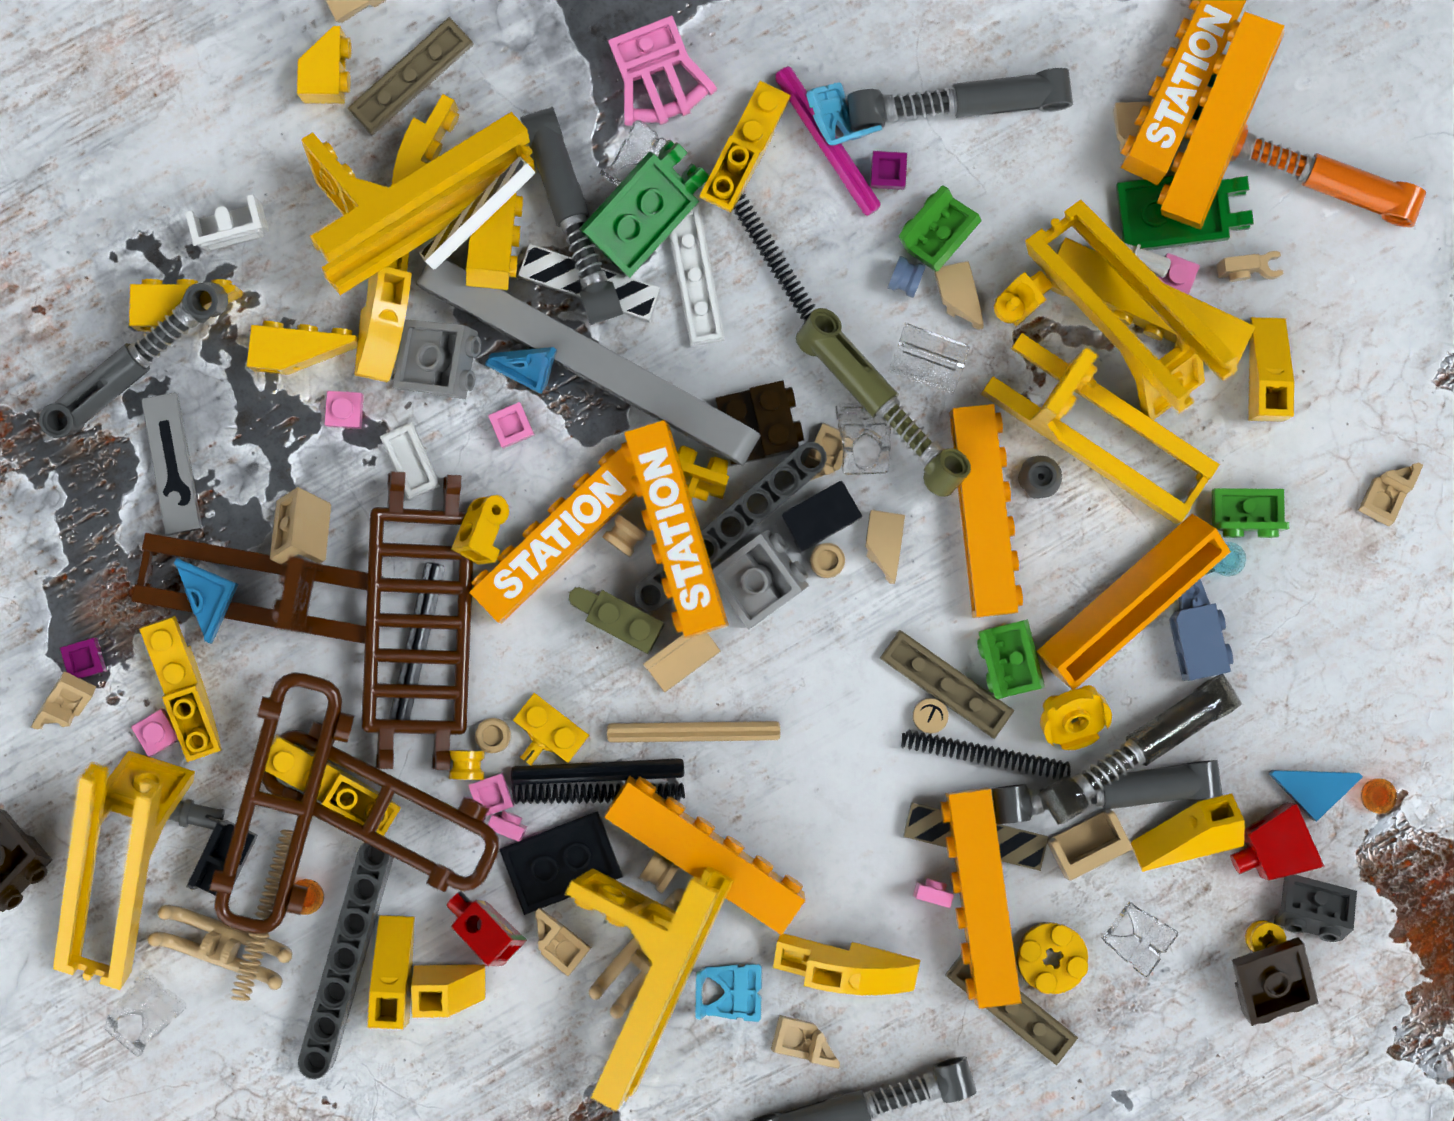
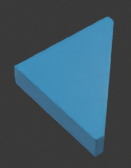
M547 347L491 353L485 365L542 394L547 386L557 349Z
M176 558L174 564L177 566L187 598L202 630L204 641L213 644L239 584Z
M1272 770L1269 773L1301 809L1316 822L1363 778L1360 773Z

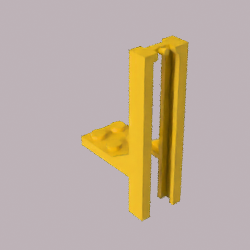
M512 112L390 187L356 178L346 163L341 165L337 161L338 157L332 146L327 141L322 143L313 132L301 139L315 182L343 214V216L310 236L316 250H320L328 262L321 267L324 276L339 295L344 294L439 234L517 158L521 157L535 171L534 160L530 157L532 149L526 146L530 143L528 129Z
M1081 199L1064 211L1065 218L1061 221L1057 218L1052 219V227L1046 232L1041 228L1025 240L1028 255L1121 352L1136 381L1141 412L1152 420H1155L1172 406L1180 414L1194 403L1190 393L1205 382L1203 361L1222 381L1237 371V357ZM1072 226L1171 327L1177 335L1178 346L1158 359L1062 260L1048 243Z
M1021 333L1011 349L1059 381L1043 406L1039 407L994 376L980 394L1174 524L1181 523L1220 464L1098 384L1093 377L1097 370L1093 362L1098 355L1087 347L1068 364ZM1074 391L1197 472L1195 480L1198 482L1190 490L1184 503L1060 421L1063 415L1066 416L1077 400V397L1073 395Z
M132 751L126 753L109 777V767L93 762L90 763L79 777L53 964L54 970L74 975L77 969L83 970V978L87 981L91 980L94 974L102 976L100 984L121 990L132 973L150 857L166 821L192 785L195 775L193 770ZM112 811L133 819L109 966L82 957L100 826Z
M711 867L706 868L700 879L695 876L690 880L676 911L594 868L571 881L566 895L574 898V903L579 907L590 911L595 909L606 915V920L618 927H629L652 963L591 1098L617 1111L624 1101L626 1102L629 1096L631 1097L637 1091L734 879Z

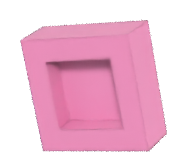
M1167 253L1165 257L1171 260L1168 273L1165 277H1157L1164 284L1189 295L1200 265Z
M327 391L325 426L362 429L364 394Z
M520 402L488 415L503 449L534 436V432Z
M165 709L158 710L131 727L148 757L156 755L179 741Z
M503 773L468 785L473 800L490 808L487 816L514 806Z
M504 810L501 815L493 814L488 823L496 833L518 842L523 839L528 827L520 824L522 820L520 816Z
M927 878L925 884L916 882L913 896L919 900L951 908L954 894L946 890V883Z

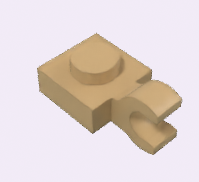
M1270 251L1264 255L1252 254L1224 258L1216 265L1218 278L1229 277L1230 282H1239L1250 279V274L1258 272L1266 279H1276L1283 274V270H1271L1268 266V261L1278 259L1281 254L1278 251Z

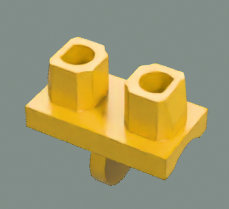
M1042 271L1037 272L1032 277H1029L1024 272L995 299L994 312L1001 321L1013 323L1016 327L1047 300L1044 294L1053 285Z
M680 446L677 452L692 501L693 498L706 502L709 495L723 499L729 480L727 475L728 461L716 456L711 457L707 468L694 464L698 452L692 448Z

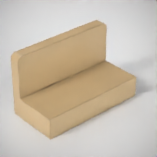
M299 487L276 501L270 560L283 564L289 560V556L300 554L314 562H324L327 552L331 504Z
M708 633L691 638H686L683 634L643 665L651 673L662 690L666 692L721 652V650Z

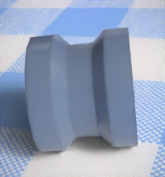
M900 256L888 289L893 291L897 289L903 290L907 296L914 298L926 265L920 263L913 265L908 263L907 258Z

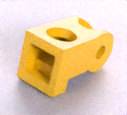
M499 495L474 499L468 507L451 549L478 565L495 563L500 550L494 547L493 544L500 525L509 516V506L506 500Z

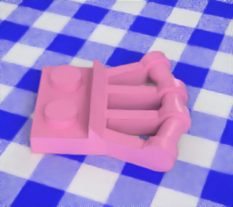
M672 15L608 40L624 82L625 126H634V123L665 124L670 117L678 114L682 116L690 114V110L707 94L711 96L717 91L715 84L688 56ZM681 64L698 82V85L686 96L673 67ZM662 70L665 71L676 101L666 105H662L651 77L652 74ZM642 79L654 109H634V81Z

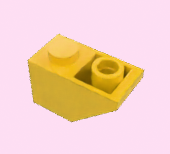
M333 26L298 59L297 94L303 103L345 104V93H350L351 89L350 73L345 72L346 59H351L352 46L351 39L346 38L341 26Z
M485 964L414 965L411 985L412 1018L450 1017L485 1000Z

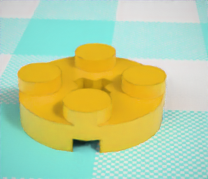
M1087 685L1080 689L1065 692L1059 696L1048 697L1043 703L1044 711L1040 718L1042 732L1049 744L1054 746L1053 743L1059 744L1063 750H1077L1095 743L1100 738L1098 733L1104 726L1108 729L1111 725L1112 712L1104 696L1099 694L1095 687ZM1078 717V721L1072 723L1071 720Z
M1043 922L1030 928L1022 937L1016 957L1017 966L1024 980L1044 994L1067 992L1077 986L1087 974V947L1081 936L1064 924ZM1048 949H1052L1055 953L1061 952L1062 957L1058 959L1059 965L1053 967L1051 964L1045 965L1043 962L1047 958L1046 951Z

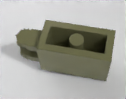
M580 586L578 588L575 587L569 592L568 600L570 604L588 614L585 621L646 654H650L665 626L664 622L604 590H601L599 596Z

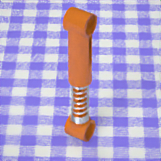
M1245 125L1230 161L1236 160L1237 157L1250 161V159L1256 160V164H1259V162L1264 163L1265 168L1269 165L1274 167V171L1280 169L1283 171V174L1286 172L1292 174V178L1296 175L1298 180L1303 181L1302 186L1380 214L1382 219L1391 224L1401 227L1415 226L1427 193L1423 188L1408 182H1393L1315 153L1314 156H1310V154L1300 155L1299 150L1292 152L1290 147L1284 149L1282 144L1276 146L1272 140L1265 142L1264 137L1257 139V135L1249 133L1248 125Z

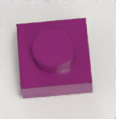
M873 151L870 188L905 190L907 153Z
M91 638L60 647L67 673L83 679L107 672L98 638Z

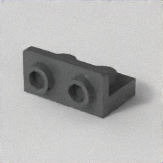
M1295 874L1286 876L1283 883L1281 910L1275 915L1274 924L1284 926L1289 932H1307L1318 935L1321 940L1327 942L1342 941L1354 930L1357 891Z

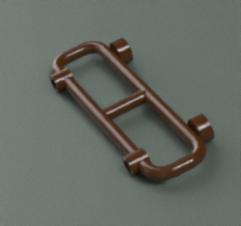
M290 673L284 675L275 683L270 698L262 697L257 717L264 718L223 871L215 869L210 886L211 891L217 892L214 909L218 919L224 925L233 929L253 934H265L274 931L282 923L286 912L301 915L308 887L296 885L294 882L332 742L337 740L348 743L355 717L354 715L341 712L342 696L340 691L332 682L324 678L305 673ZM292 687H302L321 692L328 699L327 710L302 801L259 791L285 695ZM255 805L298 815L270 916L263 920L236 915L229 908V900Z
M313 721L308 733L292 730L283 733L280 737L315 753L322 723ZM333 740L328 760L372 781L382 788L364 825L316 802L314 808V817L429 875L426 883L435 889L446 892L448 886L457 890L468 891L482 885L488 877L499 851L497 834L493 828L484 822L490 809L489 807L464 796L457 809L334 747L335 740ZM266 771L264 772L262 782L267 791L273 795L302 801L303 793L281 784L275 776ZM394 794L483 838L485 842L484 852L470 876H461L452 869L435 863L376 832Z

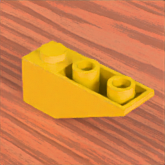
M517 192L469 237L466 286L508 290L509 277H516L518 256H512L511 253L512 246L519 247L521 226H515L514 221L515 217H522L523 196H517Z
M142 279L141 284H130L129 326L138 332H151V327L156 328L159 326L158 321L164 322L166 320L165 315L170 317L173 314L172 309H175L178 304L182 303L185 291L189 286L198 283V281L178 279L176 284H163V281L159 279ZM211 280V282L219 284L225 289L228 295V304L243 296V291L236 285H232L231 280ZM204 291L201 294L200 303L202 307L208 310L212 304V298L207 291Z
M1251 317L1250 324L1256 327L1249 343L1248 421L1284 422L1294 417V375L1286 318Z
M263 321L262 326L251 325L247 367L255 372L290 375L356 349L358 337L352 335V330L344 328H332L331 333L318 332V327L313 325L298 324L297 329L283 328L284 324L281 322Z
M1231 793L1199 801L1131 841V845L1143 872L1243 847L1244 818Z
M379 915L369 990L367 1028L404 1029L410 1023L415 916Z

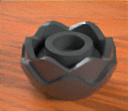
M1034 456L1023 463L1018 481L1028 496L1032 498L1051 497L1058 491L1061 485L1062 471L1052 458ZM1038 474H1043L1044 479L1040 480Z

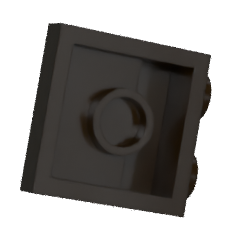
M784 380L751 387L747 391L716 398L718 410L749 426L761 435L745 463L794 452L799 447L798 442L804 441L800 420L793 422L790 408L796 407L792 387L785 388ZM730 460L731 466L739 465Z
M0 809V911L4 912L5 910L17 907L22 902L23 895L21 893L30 884L38 883L45 878L48 873L46 867L52 859L34 837L26 835L7 811Z
M1299 937L1232 960L1237 982L1234 984L1241 1011L1251 1026L1268 1023L1274 1018L1292 1012H1300L1309 1006L1319 1003L1305 945Z

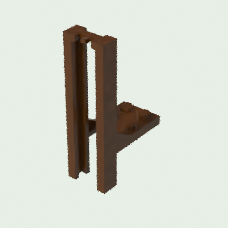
M145 533L142 561L131 602L193 613L186 593L153 588L152 584L147 583L148 576L152 574L153 565H151L152 556H158L159 553L280 575L279 583L284 585L281 599H276L273 609L231 602L224 616L225 619L365 644V626L308 616L314 581L367 591L368 573L327 566L294 556H289L288 561L279 564L270 560V555L150 533Z

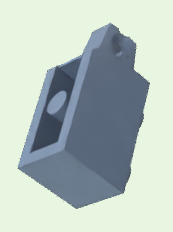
M1199 579L1179 597V611H1174L1169 619L1182 681H1191L1231 672L1230 664H1233L1232 649L1228 643L1225 644L1222 630L1226 629L1224 614L1221 609L1217 610L1216 603L1210 604L1202 581Z

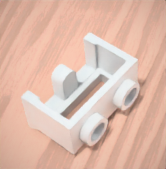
M252 194L246 196L249 205L229 211L226 207L220 206L216 208L215 215L200 219L195 216L192 210L185 212L193 246L198 245L201 249L209 252L264 237V233L269 232L262 203Z

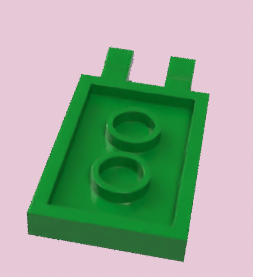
M668 140L663 145L658 157L654 153L648 152L579 228L629 278L699 203V200L693 194L709 178V175L702 167L697 168L694 164H690L681 177L673 167L688 152L679 143L676 142L674 144L671 140Z
M1174 176L1164 177L1159 185H1155L1145 179L1120 182L1116 185L1123 242L1136 247L1140 244V249L1143 250L1226 241L1230 238L1229 230L1250 229V225L1254 224L1252 210L1230 213L1228 198L1246 195V191H1249L1248 176L1222 179L1201 230L1161 215L1162 205L1157 204L1163 186L1165 184L1171 185Z

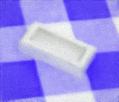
M412 422L380 436L395 472H406L404 492L408 500L441 487Z

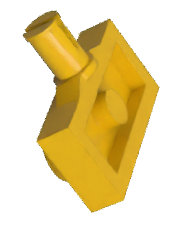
M533 693L513 719V722L524 729L532 740L531 744L520 756L525 761L531 752L534 751L526 761L530 766H532L543 750L555 753L566 763H569L590 736L535 693Z

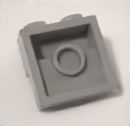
M405 319L392 387L398 390L466 399L467 391H471L475 385V374L471 371L473 357H477L481 351V340L477 336L478 331L465 325Z
M769 529L759 534L713 569L717 587L748 630L809 587L806 582L809 576L804 566L798 561L793 563L785 553L788 550V546L783 537L776 532L772 535Z

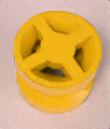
M450 750L453 768L449 771V779L483 780L484 771L481 769V761L485 758V751Z
M1258 920L1251 923L1245 933V942L1252 952L1287 941L1284 930L1266 920Z

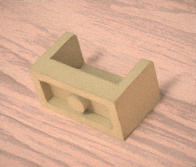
M1110 809L1104 810L1049 838L1047 842L1064 878L1069 881L1133 849L1115 812Z

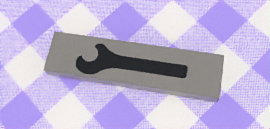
M174 392L143 398L141 402L165 535L169 536L203 529L179 395Z

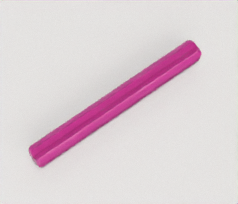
M787 66L779 70L775 74L776 82L783 92L791 95L790 103L863 214L868 216L877 211L881 206L880 201L843 145H829L821 134L813 118L815 114L813 108L809 107L806 96L807 91L792 68Z

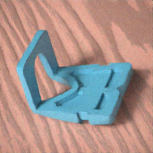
M840 82L807 91L806 96L809 107L813 108L815 113L813 118L829 145H838L882 130L881 125L857 132L851 130L848 105H846L845 93ZM836 125L844 134L843 137L837 139L835 137Z
M736 964L701 968L696 974V1019L702 1020L708 1015L734 1020L744 1018V1021L752 1022L761 1020L762 997L758 991L762 988V966L760 964H745V966ZM709 977L716 981L725 993L717 1001L704 1005L702 1002V989L706 978Z

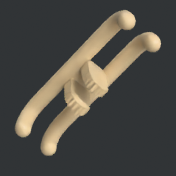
M682 888L676 889L662 905L675 911L682 900L685 890ZM635 936L589 989V996L592 999H600L631 961L641 970L612 1005L610 1014L616 1019L621 1018L637 998L652 965Z
M165 905L159 908L158 916L162 920L179 921L210 933L206 934L201 944L173 934L154 932L148 937L149 945L170 948L248 976L238 971L239 968L250 969L240 964L241 961L246 960L236 956L241 944L254 947L246 942L247 940H256L249 937V932L233 929L224 925L219 920L182 907ZM263 938L268 942L266 945H261L265 948V953L276 956L282 963H288L292 959L293 953L289 947L277 941ZM255 966L259 969V972L253 973L257 977L256 980L268 984V987L272 990H278L282 986L283 980L278 973L262 966Z

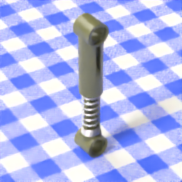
M815 309L796 334V342L799 348L810 356L818 357L873 418L878 416L880 421H887V428H894L893 435H900V442H907L906 449H913L912 456L920 457L918 462L924 466V483L933 494L941 497L951 495L971 471V465L967 457L956 449H943L939 443H936L937 440L931 442L928 438L930 433L925 435L921 431L924 426L919 428L915 424L917 419L912 421L909 418L911 412L906 414L902 410L905 405L899 407L898 392L841 331V321L837 315L828 309Z

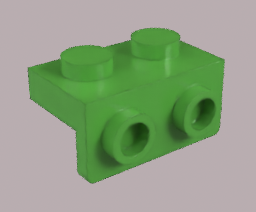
M942 185L936 193L931 194L927 198L924 207L917 215L904 225L902 232L899 234V239L907 253L935 272H938L982 220L978 213L953 198L950 190Z
M1212 489V526L1217 531H1223V537L1225 538L1244 537V531H1257L1258 538L1279 537V532L1290 529L1289 522H1285L1284 489Z
M1028 619L979 631L978 651L980 656L986 660L988 673L986 674L987 686L990 692L994 693L996 700L1045 688Z

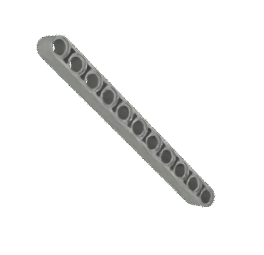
M445 260L434 270L426 264L416 282V285L426 292L529 349L547 347L557 349L554 363L659 421L665 420L671 428L741 466H744L761 436L749 426L501 289L466 286V270L448 260Z

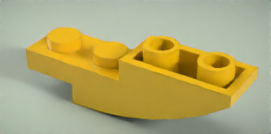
M759 81L732 136H729L699 198L730 213L732 212L761 161L790 101L791 95Z
M442 94L426 123L415 117L412 118L397 153L391 186L439 156L442 149V143L440 142L446 131L451 132L459 119V114L457 113L459 109L455 100Z
M409 253L368 279L366 306L361 309L355 376L383 382L390 380L404 328L412 273L407 272Z
M174 615L142 626L139 630L163 689L164 695L162 699L186 761L190 762L221 751L219 735L209 698L191 646L186 645L176 616Z
M276 735L265 771L304 792L314 753L307 749L305 751ZM327 761L317 800L325 807L364 825L379 792ZM392 800L376 831L383 836L401 809Z
M783 933L779 935L777 940L773 968L805 976L804 986L813 989L853 995H888L914 991L921 960L855 942L851 943L848 951Z

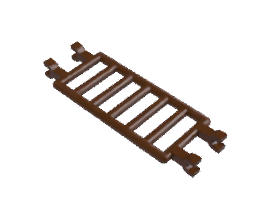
M391 471V473H388L387 507H375L370 513L361 726L365 732L378 733L376 768L378 769L394 768V733L434 734L432 769L450 770V735H462L467 729L472 595L469 592L472 590L473 562L452 550V546L383 542L384 521L461 525L466 512H459L462 476L447 475V477H443V511L403 508L406 472ZM384 556L459 560V581L382 578V559ZM381 592L458 595L457 616L380 613ZM380 627L457 630L456 651L379 648ZM378 662L455 665V686L377 683ZM377 697L454 700L453 721L376 719Z

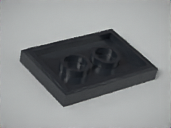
M599 811L499 849L524 915L534 912L538 908L542 909L570 898V896L566 895L571 881L592 868L615 880L623 877Z

